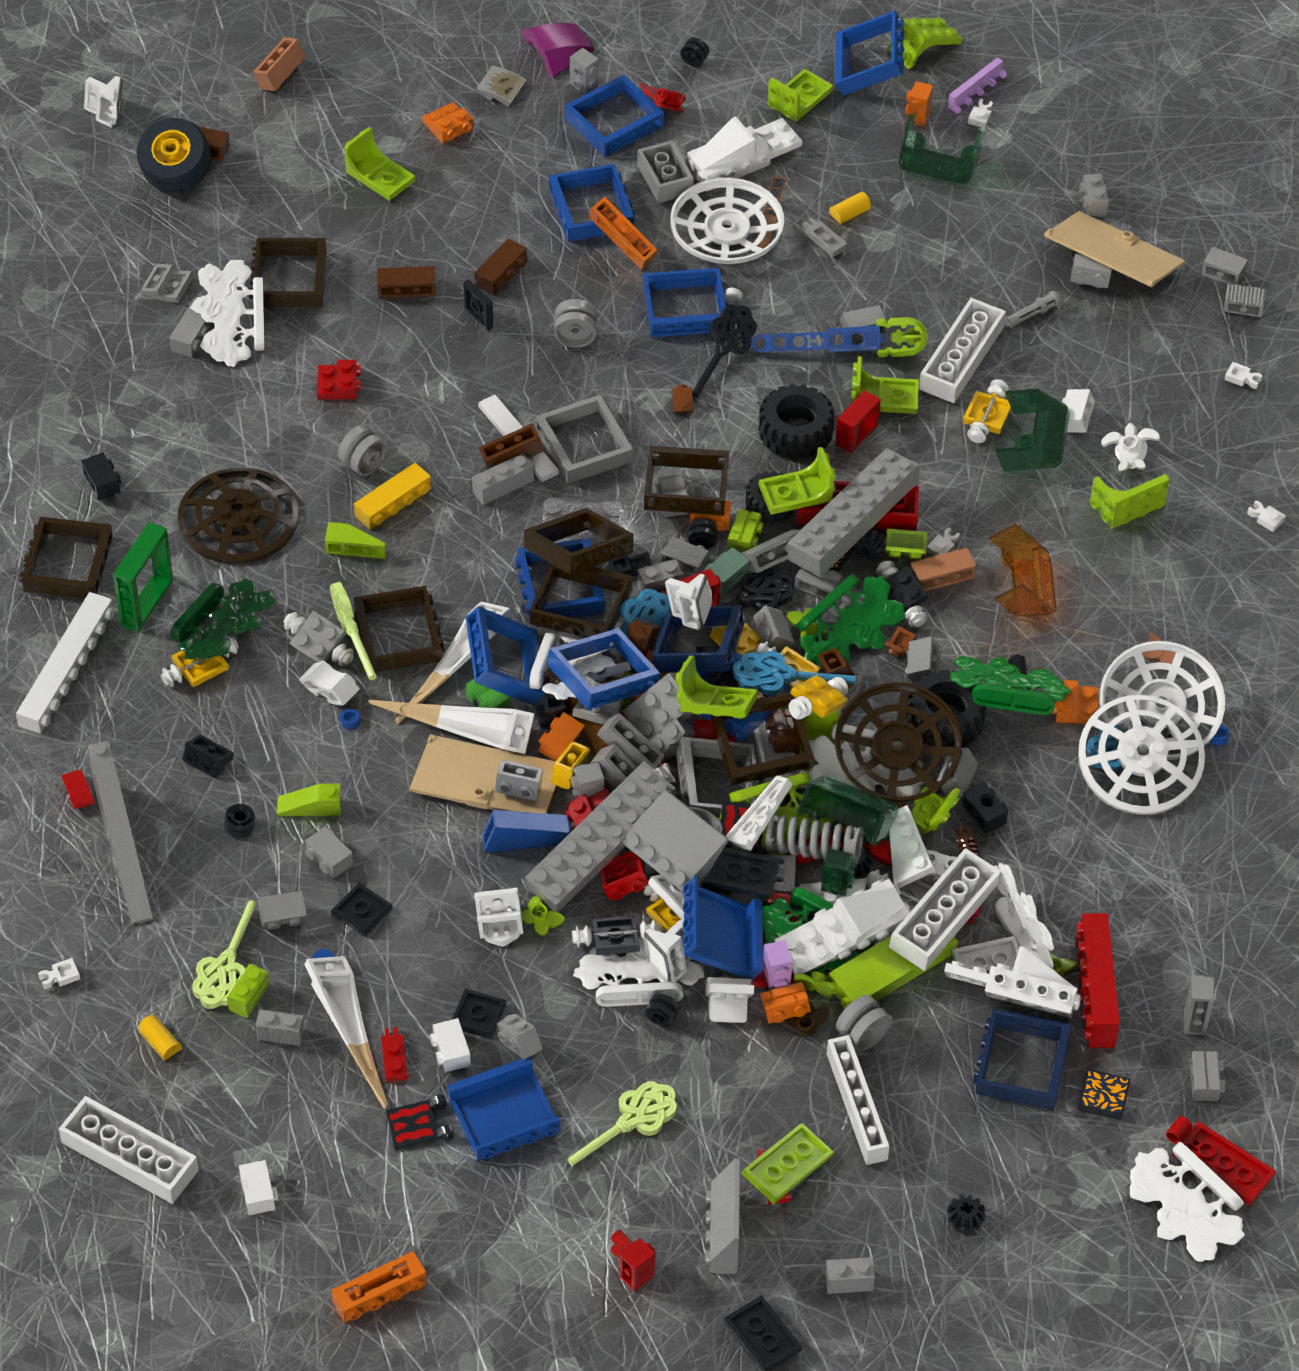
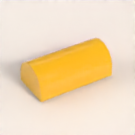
M860 192L830 207L829 214L841 225L870 210L871 202L866 193Z
M149 1015L140 1022L138 1026L139 1033L164 1061L182 1050V1045L155 1015Z

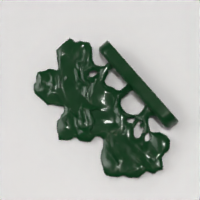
M243 579L241 582L231 583L229 586L230 594L223 598V586L211 583L173 624L170 638L180 643L178 648L185 652V659L193 660L197 657L208 659L228 654L231 643L227 635L231 632L241 634L249 629H260L262 624L261 618H258L255 612L267 609L276 601L273 591H260L257 593L256 582ZM219 603L222 605V607H221L220 609H218V610H216L215 612L211 613V611H212ZM207 616L211 617L212 621L209 625L201 628L198 627ZM197 632H202L204 634V639L200 640L197 637V635H199L200 633Z

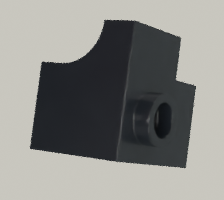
M553 694L543 695V704L536 707L540 729L550 727L554 718H560L563 712L570 716L567 699L557 700Z

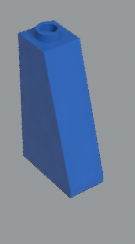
M493 810L482 834L484 852L557 846L571 833V824H568L567 815Z

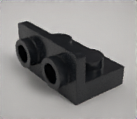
M200 734L186 742L182 760L211 777L217 778L221 766L233 760L234 752Z

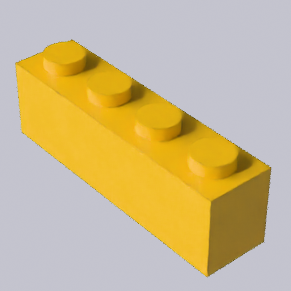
M413 463L355 502V517L369 530L381 525L387 518L397 514L399 510L412 504L420 496L427 494L431 489V476L419 465Z

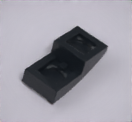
M648 551L630 558L626 554L608 561L611 571L631 575L632 577L638 576V569L652 566Z

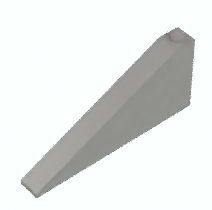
M109 741L87 745L94 789L131 924L151 921L153 917Z

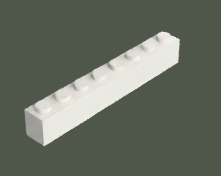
M88 593L16 712L19 727L41 734L44 727L49 725L53 712L59 708L60 700L63 695H67L69 685L72 680L77 678L78 670L81 665L86 663L90 650L95 648L99 635L104 633L108 620L113 618L115 609L113 608L112 599L95 593Z

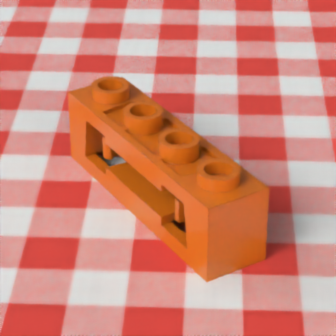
M606 197L602 198L591 208L589 218L641 270L655 259L657 249Z
M412 1251L332 1289V1302L344 1323L349 1320H356L370 1310H377L391 1300H398L412 1290L417 1291L427 1284L426 1271L415 1252ZM406 1263L405 1265H403V1266H401V1267H398V1268H396L395 1270H393V1268H395V1267H397V1266H400V1265ZM359 1285L358 1287H356V1288H354V1289H352V1290H350V1291H348V1292H345V1291H347V1290H349V1289H351V1288H353V1287Z

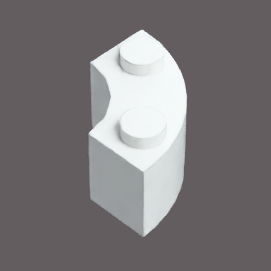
M325 661L313 664L299 679L314 695L318 697L321 694L327 698L328 703L334 705H345L360 689L353 677L347 673L334 670Z

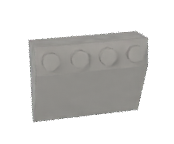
M664 790L632 825L622 843L682 891L685 883L689 882L694 876H698V887L701 886L729 839L668 790Z
M734 1159L711 1181V1190H706V1204H710V1210H706V1224H710V1230H706L705 1244H710V1250H705V1264H710L709 1273L737 1274L740 1159Z

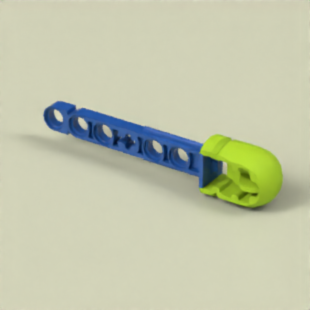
M880 318L876 320V326L828 328V332L775 334L772 337L771 334L756 335L752 339L751 344L752 348L757 352H771V349L775 351L829 349V353L877 350L879 358L887 357L888 355L904 357L921 352L927 345L928 333L924 324L915 318H890L888 321L885 318ZM907 325L914 326V328H908L907 332H901L900 329H897L895 333H891V340L898 345H901V342H907L908 345H915V347L907 348L906 345H903L902 349L887 347L884 350H880L881 342H885V335L879 331L880 326H885L886 328L901 326L902 329H905ZM856 333L863 336V342L859 345H855L852 342V336ZM836 334L842 335L844 339L843 343L839 346L834 345L832 342V338ZM806 335H811L810 339H816V335H820L824 342L819 347L816 343H810L811 347H807L808 340ZM802 336L805 343L802 347L794 345L793 340L795 337ZM777 337L784 338V347H775L774 340ZM757 338H763L766 341V346L763 349L755 347L754 343Z

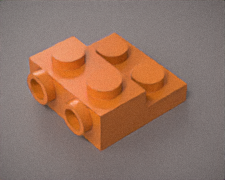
M454 102L422 116V122L442 144L474 129L473 117L464 108L460 109Z
M1063 680L1064 685L1069 687L1072 693L1066 694L1065 700L1055 702V709L1052 714H1056V723L1087 724L1091 716L1098 710V687L1078 686V681Z

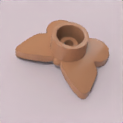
M1150 633L1148 642L1161 641L1154 633ZM1165 650L1143 652L1146 660L1154 661V663L1172 664L1176 654L1175 652Z

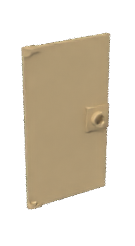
M1081 211L1073 214L1052 229L1050 228L1044 234V237L1142 282L1151 288L1185 263V260L1140 240L1132 232L1121 231Z
M430 734L409 791L465 803L466 805L482 809L547 814L557 786L550 781L555 761ZM502 760L543 769L542 785L536 801L495 792L497 772Z

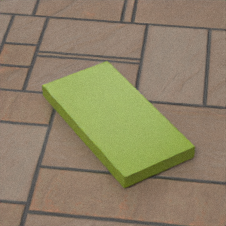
M801 1123L744 1168L741 1174L767 1199L775 1204L833 1156L834 1151Z

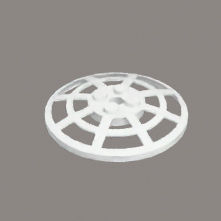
M737 178L709 179L689 187L676 199L670 216L673 236L687 252L702 260L720 264L744 263L765 255L779 242L784 229V213L778 200L762 186ZM726 187V197L713 198L704 202L698 195V193L709 189ZM734 188L750 191L760 196L761 199L753 205L746 200L734 198ZM691 198L697 207L691 212L688 220L678 218L677 215L681 207ZM725 203L724 208L714 211L709 208V206ZM767 203L776 213L778 219L776 224L767 225L765 216L760 211ZM733 204L743 206L749 210L743 213L733 208ZM701 211L707 216L704 223L694 222L696 216ZM755 214L761 226H750L749 218ZM676 224L688 228V233L693 243L686 244L680 238ZM693 229L704 230L707 237L698 240ZM778 230L775 239L764 249L758 247L763 241L766 232ZM749 233H760L754 243L746 240ZM711 242L722 245L721 251L706 245ZM741 244L745 247L744 249L729 251V246ZM701 248L709 253L721 255V257L706 255L694 249ZM749 251L754 252V254L744 257L728 258V256L740 255Z
M1146 642L1124 651L1108 667L1100 688V708L1105 705L1106 689L1108 686L1119 692L1118 698L1124 697V695H1147L1164 699L1184 711L1194 721L1197 728L1200 723L1212 725L1211 731L1202 740L1204 746L1217 733L1225 711L1223 685L1213 666L1196 651L1173 642ZM1153 650H1165L1175 652L1176 654L1172 664L1161 662L1146 664L1142 653ZM1134 656L1138 668L1132 671L1122 684L1111 679L1116 669L1127 659ZM1186 656L1197 663L1207 673L1209 679L1198 684L1190 673L1180 668L1183 657ZM1159 669L1168 670L1169 672L1166 679L1153 680L1149 671ZM1141 674L1145 684L1139 692L1129 688L1128 685L1131 681ZM1176 675L1182 676L1192 687L1183 691L1174 683ZM1212 686L1216 690L1218 701L1216 718L1204 715L1205 700L1202 691ZM1194 695L1197 696L1198 713L1186 710L1187 698ZM1136 700L1137 710L1153 711L1163 715L1168 707L1159 708L1152 701ZM1124 702L1117 704L1119 715L1125 713ZM1107 711L1101 714L1104 722L1107 724L1116 718H1109ZM1175 713L1170 721L1177 724L1182 717ZM1139 716L1150 728H1154L1159 721L1152 717ZM1131 717L1117 724L1124 723L1128 730L1133 728V725L1130 723ZM1166 725L1165 728H1168L1172 735V738L1165 739L1166 742L1178 741L1174 732ZM1190 727L1182 735L1186 739L1194 732ZM1145 747L1137 749L1138 754L1142 756L1148 754V750ZM1187 749V756L1199 751V749ZM1181 753L1168 755L1167 760L1179 759Z
M1129 695L1106 703L1091 716L1083 729L1079 741L1078 758L1082 775L1089 788L1107 805L1129 814L1153 815L1177 807L1192 794L1202 776L1205 751L1204 743L1196 725L1176 705L1154 696ZM1134 700L1152 701L1168 707L1163 715L1153 711L1137 710ZM1126 702L1129 712L1117 716L1109 724L1097 719L1110 707ZM1175 713H1178L1189 724L1196 740H1184L1178 727L1170 721ZM1139 716L1152 717L1159 721L1154 728L1141 725ZM1131 717L1133 728L1125 733L1114 728L1119 722ZM1166 725L1174 732L1178 741L1166 742L1161 734ZM1093 726L1103 731L1099 741V754L1086 758V740ZM1108 735L1120 740L1117 750L1105 753V743ZM1145 747L1148 750V754L1142 756L1138 754L1137 749ZM1198 748L1199 762L1196 774L1192 780L1182 771L1187 759V749ZM1180 749L1179 765L1175 767L1167 761L1169 750ZM1119 760L1124 768L1120 777L1113 772L1107 761ZM1101 763L1107 776L1115 783L1109 793L1105 792L1098 785L1088 766ZM1162 768L1172 774L1165 781L1155 785L1153 775ZM1131 774L1145 777L1146 786L1133 785L1128 783L1127 780ZM1177 779L1187 787L1176 798L1166 803L1158 804L1157 792L1169 787ZM1122 788L1135 793H1148L1150 806L1131 805L1119 801L1116 797Z

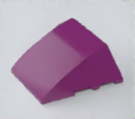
M573 23L544 24L521 30V34L529 45L533 44L544 60L545 68L553 79L557 77V73L563 69L566 71L569 68L570 56L581 48L590 53L594 51V47L580 27Z

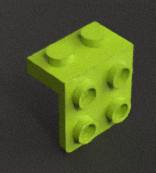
M887 529L885 553L889 554L891 558H901V555H909V559L919 560L921 557L926 556L928 532Z
M925 786L920 793L925 792L929 788ZM956 787L944 798L932 793L927 797L915 800L910 811L921 833L926 835L931 830L935 831L941 822L945 823L949 819L951 807L953 808L959 801L960 797H958L960 789Z

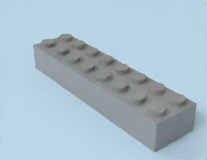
M886 448L787 543L788 560L821 577L919 482V464Z
M643 761L525 877L526 887L552 911L559 912L625 847L622 842L632 825L664 790H668L675 796V787L648 763Z

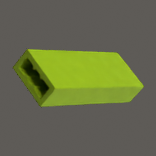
M891 936L830 972L827 982L834 985L835 991L833 995L835 994L839 998L844 1009L863 995H870L877 1002L952 956V949L957 948L958 941L953 937L924 971L890 949Z

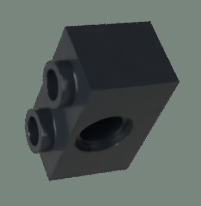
M985 782L963 792L962 806L985 834L1007 823V806L1005 803L1000 802L996 797L995 791L989 788Z

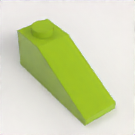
M328 522L324 540L325 553L386 559V546L384 542L350 524Z
M340 783L316 784L278 796L277 816H341L342 798Z

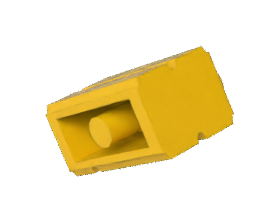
M574 741L571 742L553 764V773L551 774L550 781L561 788L570 789L572 786L571 777L574 776V767L588 764L590 749Z

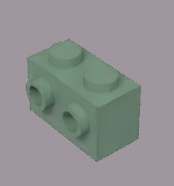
M732 547L727 552H723L714 563L708 564L705 570L711 568L713 573L719 576L721 580L719 592L720 595H724L741 581L745 575L750 573V560Z

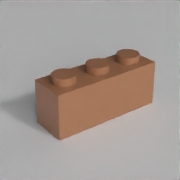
M284 37L254 70L253 73L262 90L276 91L306 57L298 39Z
M968 548L911 562L910 570L925 592L974 579L976 564Z

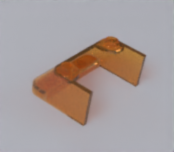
M1016 523L989 536V540L1001 549V561L1004 566H1008L1012 570L1013 588L996 596L995 600L1006 608L1010 614L1015 616H1041L1056 612L1052 563L1047 549Z

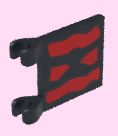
M722 801L720 823L724 836L727 835L752 804ZM763 832L752 847V853L762 854Z
M443 1094L436 1095L429 1100L386 1110L395 1150L438 1139L449 1140L454 1137L450 1124L443 1125L438 1129L435 1126L432 1109L441 1110L447 1107Z

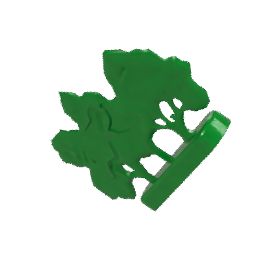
M852 573L795 625L802 632L812 624H817L818 626L816 635L809 634L801 638V647L806 652L804 658L814 664L816 663L821 668L818 655L834 648L838 649L842 658H846L848 664L850 661L849 645L856 644L860 649L872 647L876 650H883L885 636L881 631V626L896 625L905 618V612L903 611V603L896 600H888L890 585L882 576L877 578L866 577L861 593H854L851 589L857 585L859 579ZM848 594L852 605L840 609L836 603ZM863 597L864 601L861 602L858 598ZM830 608H833L839 614V620L832 625L825 624L822 620V615ZM827 627H832L833 630L829 631ZM823 628L826 630L828 635V639L826 641H823L821 636V633L824 632L822 630ZM817 636L819 637V642L815 641Z
M959 656L953 662L962 670L950 673V680L963 688L975 686L972 691L974 703L992 708L1048 715L1054 711L1055 701L1065 700V695L1072 693L1070 688L1064 685V681L1054 676L1049 670L1038 669L1024 675L1020 673L1018 667L1009 664L1003 657L991 659L990 664L986 665L976 658ZM1037 688H1042V689H1043V691H1042L1041 693H1040V692H1034L1035 689H1037Z
M796 887L790 895V900L793 904L802 908V910H791L790 904L783 898L774 899L770 906H762V928L766 944L774 943L775 939L802 926L804 919L808 923L807 916L809 913L815 915L822 909L826 908V910L833 908L834 904L803 888ZM788 910L791 914L786 915L785 912ZM794 915L797 917L802 915L799 921L790 922L789 920ZM870 942L871 944L868 947L851 952L852 954L843 960L839 958L834 962L830 961L811 972L823 973L827 969H830L832 972L875 944Z

